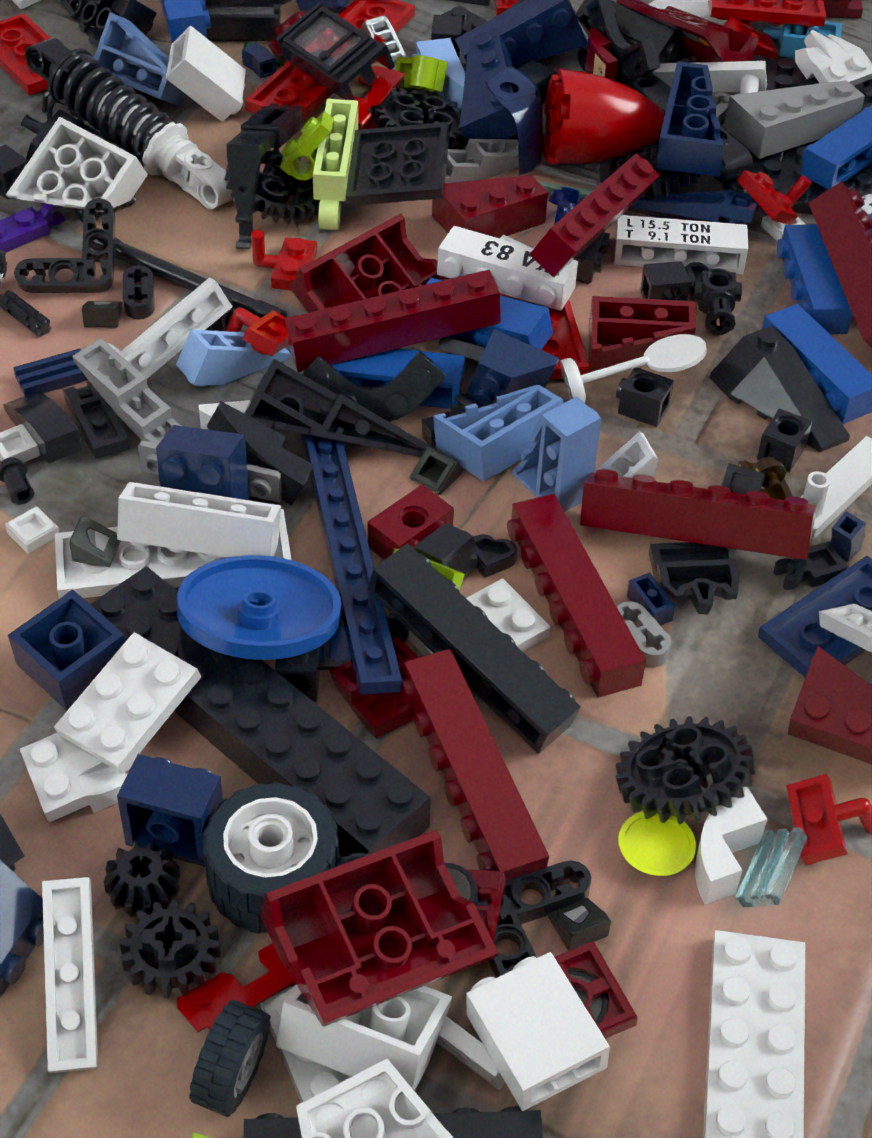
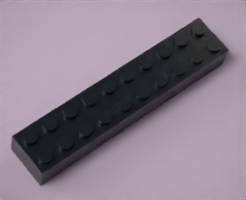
M145 566L90 604L124 634L125 641L123 644L135 632L198 669L201 678L174 712L258 784H273L275 782L284 783V785L289 786L295 785L320 798V802L323 805H327L332 812L333 820L336 821L340 855L349 856L350 853L360 852L372 854L418 837L430 827L431 797L263 660L225 655L211 650L191 638L178 621V591L149 567Z

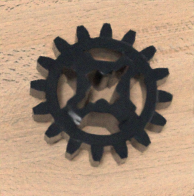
M172 899L169 909H162L159 902L153 903L154 913L148 915L146 912L139 910L137 912L139 924L127 923L125 925L127 938L120 939L119 943L124 972L129 971L130 981L133 986L143 982L145 994L150 995L159 987L162 988L164 998H169L172 988H179L183 996L188 995L189 983L194 982L202 987L205 985L203 971L207 973H215L216 971L215 958L221 957L217 925H211L210 914L207 911L197 916L195 904L192 902L184 910L179 909L177 899Z

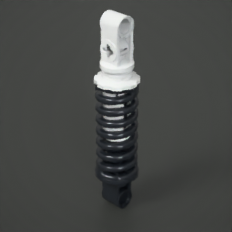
M51 38L26 48V63L34 73H37L48 82L50 96L66 105L71 111L77 113L80 118L87 121L95 130H99L104 137L110 139L117 147L136 156L148 174L158 176L163 174L170 181L180 185L184 191L190 193L208 209H214L234 199L231 197L233 190L226 189L228 182L224 180L226 170L214 162L210 156L201 152L197 145L189 140L187 128L173 119L170 121V117L166 113L159 112L153 103H147L144 96L136 94L131 86L124 85V82L119 77L113 76L109 69L101 67V64L87 50L82 48L70 50L57 38Z

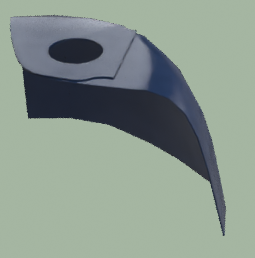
M508 67L488 82V89L514 117L518 133L520 176L532 171L541 162L543 153L542 104L536 84L523 72L514 67ZM502 83H512L519 88V91L510 94L503 92L499 86Z

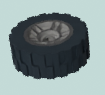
M230 1000L222 1008L211 1030H209L194 1068L189 1099L192 1103L226 1117L234 1114L237 1107L243 1101L262 1059L271 1026V1016L269 1013L236 1000Z

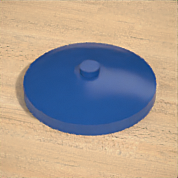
M245 555L212 561L191 572L183 580L177 593V617L184 631L201 645L233 657L271 660L298 656L312 651L327 642L334 635L340 623L341 598L334 584L323 574L309 566L279 557Z

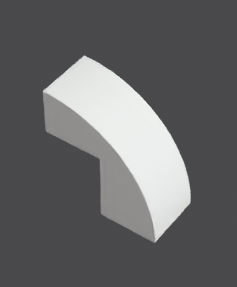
M743 787V798L731 797L733 807L717 806V816L714 817L709 814L704 823L695 860V878L699 894L705 905L736 894L742 869L732 853L761 843L767 818L748 787Z

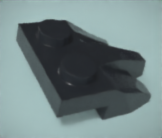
M692 542L650 544L649 558L655 580L674 599L689 596L698 614H709L713 606L714 596L725 600L737 598L739 574L735 559H730L727 548Z

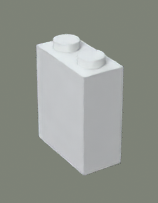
M189 26L171 44L166 79L222 122L230 114H237L243 106L242 97L246 85L244 83L246 69L192 26Z
M551 952L539 958L534 956L525 958L512 971L496 979L494 977L484 978L477 982L471 991L466 993V1015L522 1111L607 1068L610 1046Z

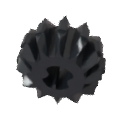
M134 840L132 850L126 851L118 848L116 860L107 861L105 867L107 876H105L103 883L105 892L110 896L111 904L116 910L125 907L126 913L130 917L138 910H144V912L150 915L153 911V903L159 902L162 909H167L169 905L168 898L177 897L179 891L178 881L180 878L179 865L176 864V861H173V855L169 848L158 850V845H156L154 840L146 848H141L137 841Z

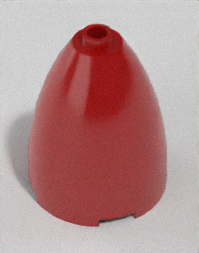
M558 69V74H552L544 106V115H546L545 129L548 134L543 136V151L546 162L548 164L569 165L599 163L610 158L627 156L628 151H637L646 145L651 146L660 139L665 116L664 111L646 96L617 81L582 71Z

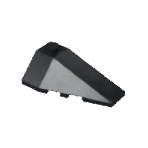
M60 0L71 17L75 18L80 24L78 27L81 31L88 35L89 42L97 48L110 12L131 21L145 36L152 29L153 21L157 12L137 0Z
M773 326L743 336L710 373L709 378L730 400L737 404H740L742 401L757 409L756 415L764 420L769 417L773 418L779 408L811 420L812 425L807 445L819 452L849 441V433L795 349Z

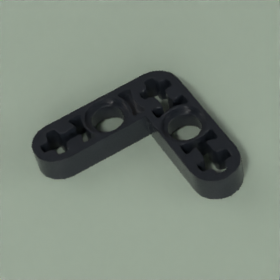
M97 198L86 204L83 214L82 258L24 259L17 264L14 271L19 287L29 293H100L108 290L114 281L116 218L111 203L105 199ZM100 210L104 211L105 214L102 216L103 229L97 228L95 219ZM95 239H104L108 242L106 249L101 252H95L89 247ZM95 262H100L103 273L99 281H94L93 276L96 274ZM61 269H69L74 273L68 282H59L55 279V276ZM34 270L36 275L33 276L32 281H27L25 276L29 275V271ZM45 270H48L49 282L45 280L44 276H47Z
M572 860L563 861L506 880L494 944L502 939H510L516 942L520 949L514 955L505 956L499 953L497 957L490 959L489 963L496 978L512 971L525 958L532 956L537 958L521 924L548 916L551 912L588 898L591 874L585 865ZM569 878L572 883L579 882L578 888L573 889L570 884H563L564 879ZM525 889H533L538 891L543 899L537 904L529 905L522 902L518 895ZM556 890V891H555V896L552 897V896H551V891Z

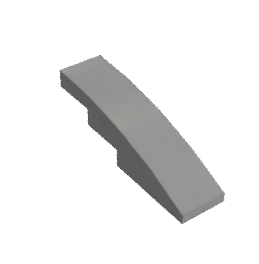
M469 139L465 150L448 149L445 183L482 180L518 168V140Z
M102 338L73 355V361L90 383L141 440L159 444L173 425L181 426L172 418L171 408L148 388L146 377Z

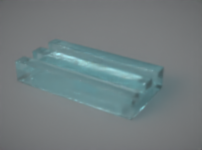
M800 827L792 828L790 834L786 829H779L776 835L772 830L764 831L735 897L743 907L780 904L808 838Z

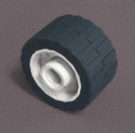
M275 782L273 784L261 783L234 792V795L228 799L225 798L218 805L216 811L211 813L207 820V828L204 829L203 854L207 886L212 902L216 904L220 914L231 920L232 924L259 934L261 932L268 933L261 918L266 893L335 868V863L339 858L338 829L336 821L332 818V812L327 805H323L320 802V798L316 795L308 793L303 788L295 785L289 786L284 785V783Z

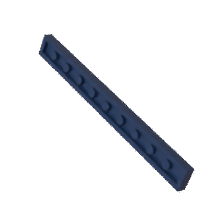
M301 434L307 461L314 465L310 475L335 587L341 598V614L359 694L400 692L402 678L384 606L367 590L374 566L343 442Z

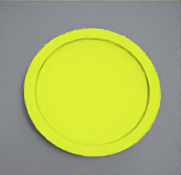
M641 811L629 817L619 831L618 843L623 857L634 868L646 874L667 876L678 873L692 862L696 853V839L693 831L684 821L682 824H678L676 816H670L665 823H661L658 813L650 819H645L644 813Z

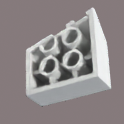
M59 117L6 195L8 198L84 209L89 201L101 198L109 201L114 208L131 201L148 174L136 156Z

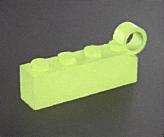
M327 99L325 112L334 118L331 133L318 146L313 171V198L320 200L319 229L339 230L341 201L346 202L355 130H358V101Z

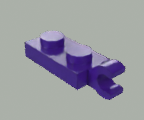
M43 203L38 211L30 207L0 220V250L8 252L49 234V226L58 225L65 220L59 211H55L62 206Z

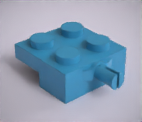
M825 21L824 27L784 24L781 28L764 25L763 32L770 35L772 39H779L781 45L779 56L795 60V50L807 48L804 40L812 30L825 37L831 34L841 38L843 23Z

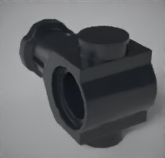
M719 268L702 271L701 280H694L693 300H698L699 310L707 314L705 318L706 329L715 335H724L733 330L736 323L735 316L731 312L735 308V302L741 301L742 282L736 281V272H729ZM718 318H719V323H720L719 326H718L717 323H716V320H717Z

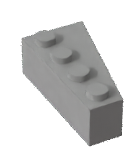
M847 80L729 95L724 127L760 159L823 138L828 132H832L846 120L853 118L862 111L865 95Z

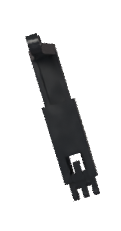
M271 103L269 106L262 107L241 124V132L226 144L227 161L237 210L235 221L239 223V240L235 246L238 249H251L253 209L261 166L260 159L271 148H281L301 129L302 105L290 107V104L279 106L278 104Z

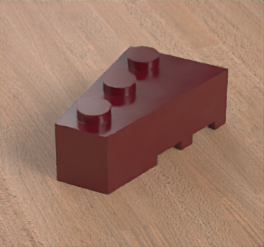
M532 175L445 183L443 198L432 199V216L447 233L450 232L453 226L500 238L503 235L509 236L544 224L546 221L548 192Z
M592 296L589 317V373L643 357L650 345L665 337L678 334L695 336V301Z
M817 646L792 712L787 734L872 765V685Z

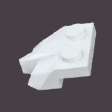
M812 30L804 40L807 48L795 50V62L807 80L815 77L820 84L847 80L854 86L872 79V63L864 51L837 36L830 34L825 37Z
M58 733L20 748L48 822H52L90 805L93 813L117 804V794L127 776L125 772L133 764L132 762L125 772L121 774L61 737Z

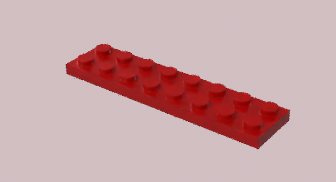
M355 0L338 16L358 29H361L366 20L386 16L395 33H397L415 16V6L399 0ZM328 29L323 34L331 37L334 32ZM318 38L305 50L311 54L320 50L321 48L316 44ZM287 61L244 100L245 110L255 114L262 107L269 106L271 103L278 104L279 106L290 104V107L302 105V123L333 92Z

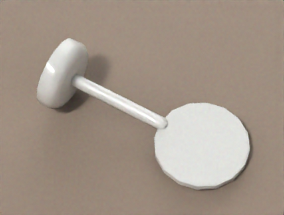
M678 334L654 342L647 348L643 357L584 375L580 374L576 362L571 358L561 360L560 367L570 400L578 397L585 403L584 383L643 365H647L650 369L658 372L685 370L703 360L707 353L705 341L700 337Z

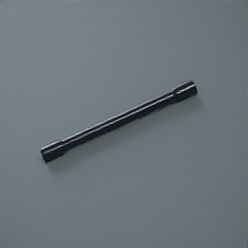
M115 238V258L135 266L148 267L153 274L192 291L207 280L202 276L127 245L120 239ZM95 239L89 248L101 252L106 249L108 242L104 239ZM218 284L225 296L232 298L234 309L244 308L260 318L274 310L287 318V311L262 300H255Z

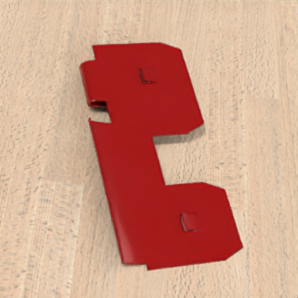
M371 66L375 74V81L368 86L373 88L364 98L354 96L355 101H358V127L363 128L372 117L367 112L370 107L379 106L403 78L406 71L405 73H400V71L389 70L380 66ZM360 76L358 78V81L364 85H367L362 81V78Z
M273 943L258 951L259 961L269 972L244 987L233 975L221 972L206 981L202 987L197 986L190 990L188 995H182L177 998V1009L197 1032L206 1027L211 1030L215 1019L230 1000H236L255 1007L295 983L280 960Z

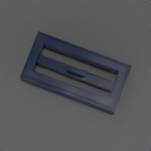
M81 349L13 367L15 378L23 395L26 396L33 392L45 393L87 381V377L73 361V355L80 352Z

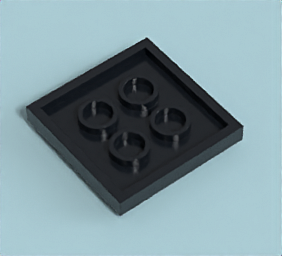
M448 122L355 130L346 190L348 206L443 198L450 135Z

